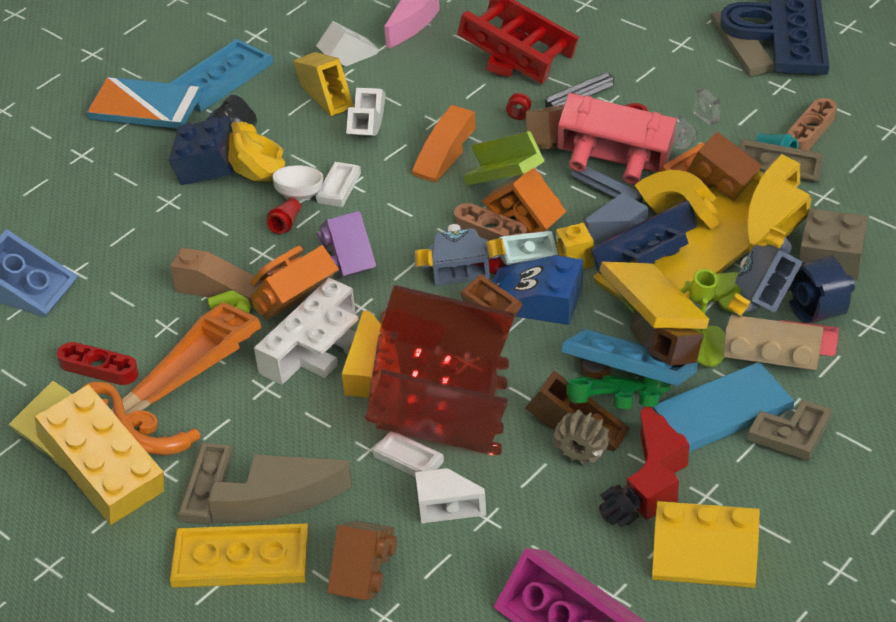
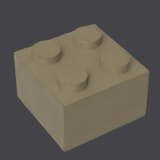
M809 209L801 243L800 261L804 263L834 256L843 267L846 275L849 274L855 281H858L868 216Z

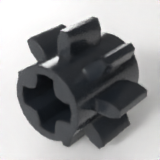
M618 484L615 487L611 486L600 494L604 502L599 505V511L604 520L609 524L615 525L618 523L620 527H623L625 524L629 525L639 518L635 510L641 505L640 499L630 487L625 486L621 488Z

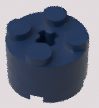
M834 256L804 262L787 290H791L793 300L789 301L790 307L796 317L804 323L818 322L844 315L848 312L850 306L851 292L855 290L854 279L851 275H846L843 267Z

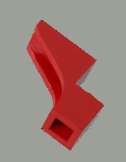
M645 407L640 412L642 425L640 439L645 464L638 472L628 477L626 486L633 489L638 495L641 505L636 510L646 520L656 515L657 501L678 503L679 480L675 473L688 466L690 449L686 437L681 433H677L668 424L665 417L658 415L651 407Z

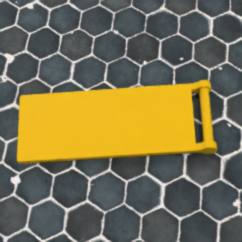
M759 170L754 181L759 183L765 173ZM750 183L735 201L721 193L717 187L712 186L709 190L716 197L712 203L718 209L714 215L720 221V224L712 230L693 209L697 227L686 232L689 244L679 248V252L672 256H664L656 260L654 264L679 290L684 287L686 281L692 282L698 270L708 269L716 275L720 274L749 252L747 220L750 202L757 186ZM597 273L593 276V280L597 285L623 301L618 290L602 274ZM687 291L685 295L690 298L689 291Z

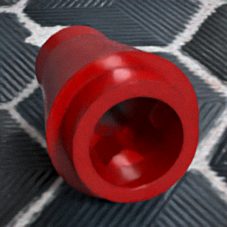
M289 198L283 204L270 210L266 220L268 228L276 234L289 232L297 214L301 210L300 202L294 198Z

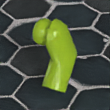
M234 290L208 298L211 310L223 302L247 313H250L252 307L248 298Z

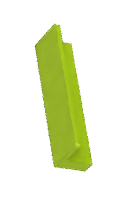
M526 131L472 145V150L480 166L463 175V178L468 186L522 175L545 161L532 133Z

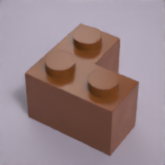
M717 131L697 152L687 172L697 176L708 189L715 186L721 193L735 201L754 180L762 165Z
M358 520L337 525L327 593L361 600H369L376 597V593L381 591L383 585V573L380 572L381 563L389 561L390 556H394L396 552L397 536H394L395 527Z

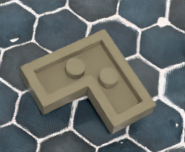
M802 400L791 420L760 411L748 432V441L809 461L832 418V409Z

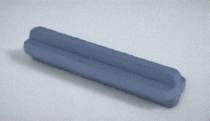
M587 166L584 171H572L571 175L574 179L613 198L623 192L642 203L643 197L640 192Z

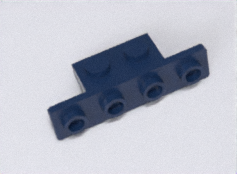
M685 200L592 247L591 253L598 273L601 274L599 271L601 262L655 264L656 260L664 256H672L678 253L679 248L689 244L686 232L697 227V221L690 202Z

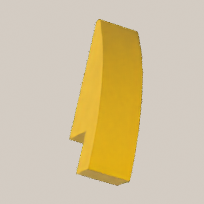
M783 154L768 168L753 193L747 220L749 254L755 245L766 246L764 241L771 226L787 232L785 236L787 237L808 216L810 194L797 188L800 185V163Z
M363 310L342 371L344 395L371 398L373 421L398 424L402 392L397 355L384 327L371 312Z

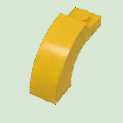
M681 170L661 171L635 184L644 200L657 214L686 200L690 202L695 212L711 230L720 224V221L714 215L718 210L712 203L716 199L715 195L697 176Z

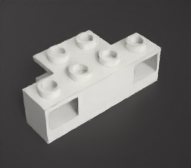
M328 278L254 347L258 374L281 385L300 367L326 378L338 366L337 357L326 351L335 344L342 347L344 353L348 354L356 333L349 329L359 320L358 316L355 315L353 288L331 278Z

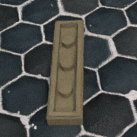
M722 11L711 13L712 23L749 76L774 71V62L758 40H745L730 36L720 26Z

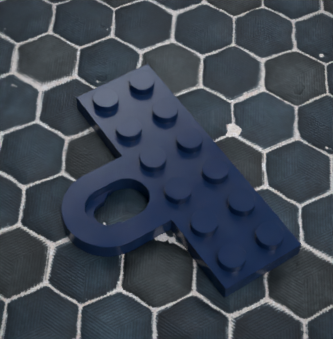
M769 0V3L735 2L723 8L720 26L724 32L739 39L772 41L775 72L828 75L829 59L821 0ZM741 18H759L769 23L755 24Z

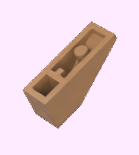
M565 104L526 111L527 131L532 133L536 144H539V149L555 148V143H558V125Z
M181 247L170 266L175 292L209 298L234 290L248 298L251 305H253L251 296L260 286L252 287L250 284L254 277L253 275L206 251Z

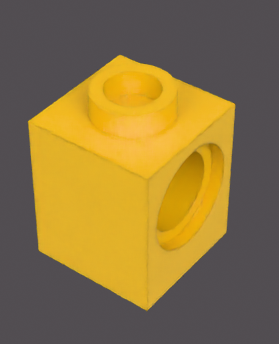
M580 223L556 229L558 255L583 259V269L594 267V259L591 253V248L594 247V240L585 224Z

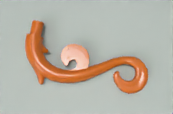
M91 382L83 386L85 387L89 384L97 394H105L112 398L115 416L147 453L154 455L178 454L189 449L191 444L201 437L199 431L195 428L186 433L179 432L170 437L156 438L147 436L154 433L158 426V419L154 414L140 410L126 415L120 394L109 383ZM102 399L108 406V399ZM135 426H139V432L134 429Z

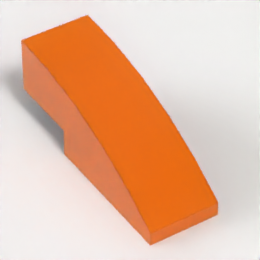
M451 105L426 140L412 169L413 176L434 183L440 179L463 153V143L475 131L476 120L474 111Z

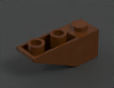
M636 309L634 310L630 328L649 354L670 366L697 363L704 334L695 329L653 328Z

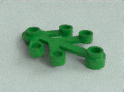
M603 375L602 380L578 377L577 379H568L566 383V394L569 395L568 400L571 402L586 403L591 395L616 393L614 394L613 406L619 409L632 408L635 391H641L639 395L640 405L647 407L658 406L659 396H663L664 392L671 389V384L643 376V380L615 375Z

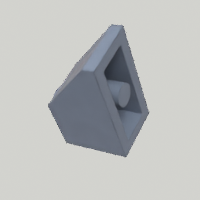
M622 192L584 220V224L594 240V244H600L647 220L648 207Z

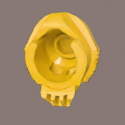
M242 121L232 123L233 132L229 135L228 161L235 172L253 181L273 182L274 172L285 166V160L282 158L283 148L269 138L257 134L252 124Z

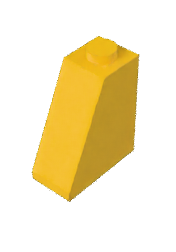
M314 52L293 60L300 86L329 116L348 110V107L354 108L339 58Z

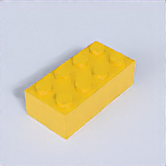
M89 384L35 416L39 440L110 526L164 492L163 470Z

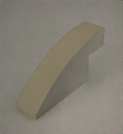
M254 454L246 483L214 481L209 497L213 523L262 521L297 513L324 503L352 487L350 460Z

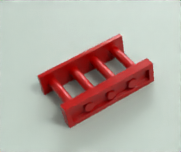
M490 0L487 11L480 17L467 10L461 16L457 32L459 37L540 84H543L548 79L553 58L561 53L571 59L574 56L579 36L516 0ZM496 16L507 22L501 29L489 23ZM517 28L528 34L522 41L510 35ZM538 40L550 47L543 54L531 47Z

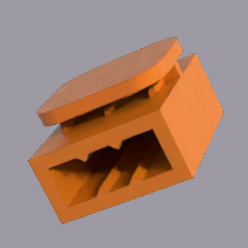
M301 245L296 246L266 264L250 281L252 287L260 286L251 296L252 303L257 313L263 315L266 321L311 295L339 270L323 245L303 257H299L304 251Z

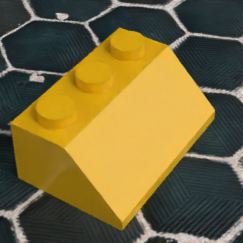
M657 501L652 580L756 588L760 509Z

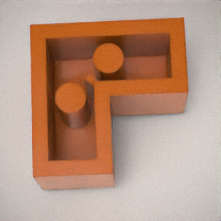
M535 168L504 181L482 200L492 212L508 218L514 215L519 222L527 227V233L546 231L567 212L558 197L554 195Z

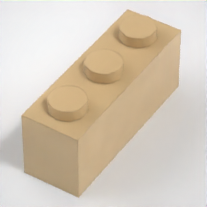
M731 315L726 328L724 357L817 370L824 327Z

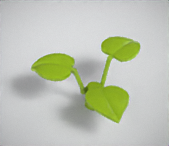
M700 269L695 273L692 282L686 281L680 291L684 294L689 291L692 301L701 304L700 310L704 314L710 300L712 302L718 301L722 309L733 312L727 306L736 293L741 295V289L735 283L739 272L716 275L711 270ZM621 295L625 305L634 312L635 308ZM707 326V329H695L704 334L697 359L698 364L705 367L719 365L725 358L726 334L718 326Z

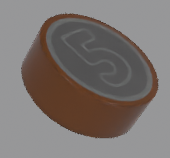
M584 358L580 360V371L584 377L602 380L603 375H610L611 366Z

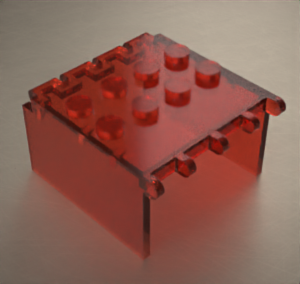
M393 285L379 330L381 334L377 338L376 355L365 416L366 420L376 423L377 429L490 455H500L502 453V445L498 442H493L495 434L503 433L504 424L500 421L508 404V399L495 396L496 389H505L508 380L505 377L498 376L497 370H505L509 367L508 358L502 357L500 354L514 321L515 313Z

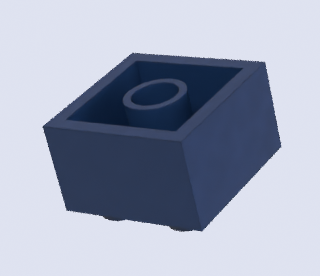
M228 116L210 118L193 124L186 123L178 127L168 161L181 185L231 175L233 167L228 161L229 135L233 131Z

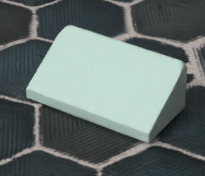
M552 231L499 237L503 239L506 251L505 255H500L505 265L523 263L552 255L559 256Z

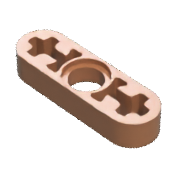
M828 98L815 100L790 128L787 134H791L793 138L798 140V149L808 151L836 119V102ZM806 124H816L818 126H808Z
M464 203L454 209L455 224L460 225L462 230L475 229L479 237L486 240L498 239L502 236L527 234V227L523 223L477 205ZM487 224H496V225H497V226L494 227V228H486V227H484V226L487 225Z

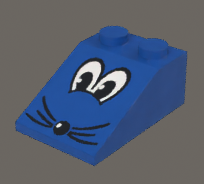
M552 255L498 268L493 283L522 302V306L515 317L569 325L583 287V259Z

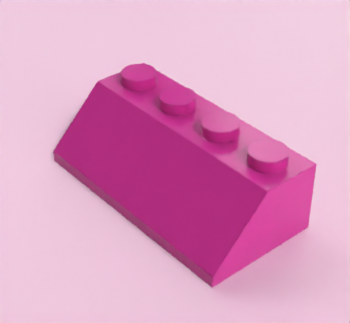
M525 548L494 605L497 611L512 622H646L550 552L540 549Z

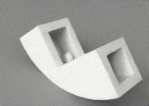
M356 88L355 108L348 107L347 135H377L381 126L386 93L383 89Z

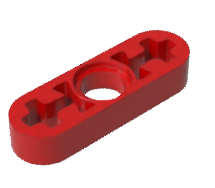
M77 342L65 343L57 350L59 365L68 372L118 385L131 384L139 376L136 360L128 355ZM95 361H105L104 364L100 366H91V364Z

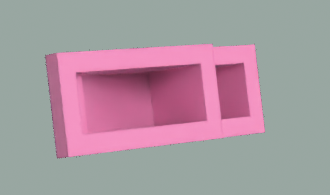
M401 0L384 26L386 47L392 48L426 27L440 10L439 0Z

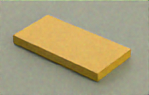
M601 262L599 269L601 274L653 328L707 329L709 318L654 264Z
M308 523L177 528L170 574L171 588L306 583L309 540Z

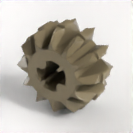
M579 409L574 414L567 412L554 430V446L561 449L560 456H569L571 463L575 460H579L582 465L589 461L595 463L608 447L609 429L602 426V419L595 420L592 418V413L584 415Z

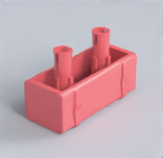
M569 93L558 125L557 148L573 152L569 161V167L579 172L586 169L589 156L627 165L622 179L628 184L635 185L640 181L643 170L658 173L662 166L668 163L674 143L677 118L664 116L658 112L652 113L594 99L587 95L581 96Z

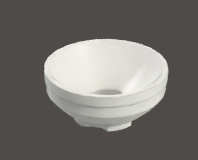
M294 165L283 167L273 174L274 188L284 198H294L302 203L305 200H310L312 196L321 190L323 174L319 170L308 166Z

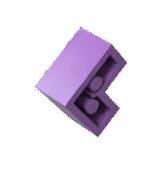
M360 211L328 219L319 226L320 231L316 233L320 246L323 245L328 253H332L330 257L339 268L336 272L339 278L376 267Z

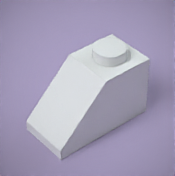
M332 21L316 45L325 55L339 58L341 65L344 66L364 60L379 52V49L368 38Z
M448 468L415 472L421 523L486 515L484 488Z

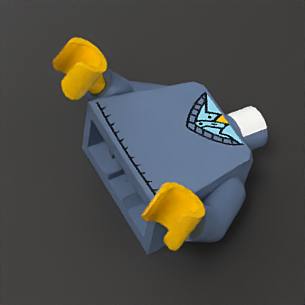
M452 224L446 228V232L437 233L434 238V244L429 245L427 249L415 250V267L433 268L435 286L470 282L480 274L490 279L488 260L491 261L500 255L506 254L502 238L487 241L484 238H479L475 229L462 230L460 225ZM483 262L484 267L474 265L473 263Z
M771 226L764 241L766 246L755 245L749 256H746L741 261V270L735 281L741 289V295L736 293L727 306L728 309L740 317L743 313L757 311L760 306L774 313L779 307L803 263L789 255L791 243L785 237L787 232Z

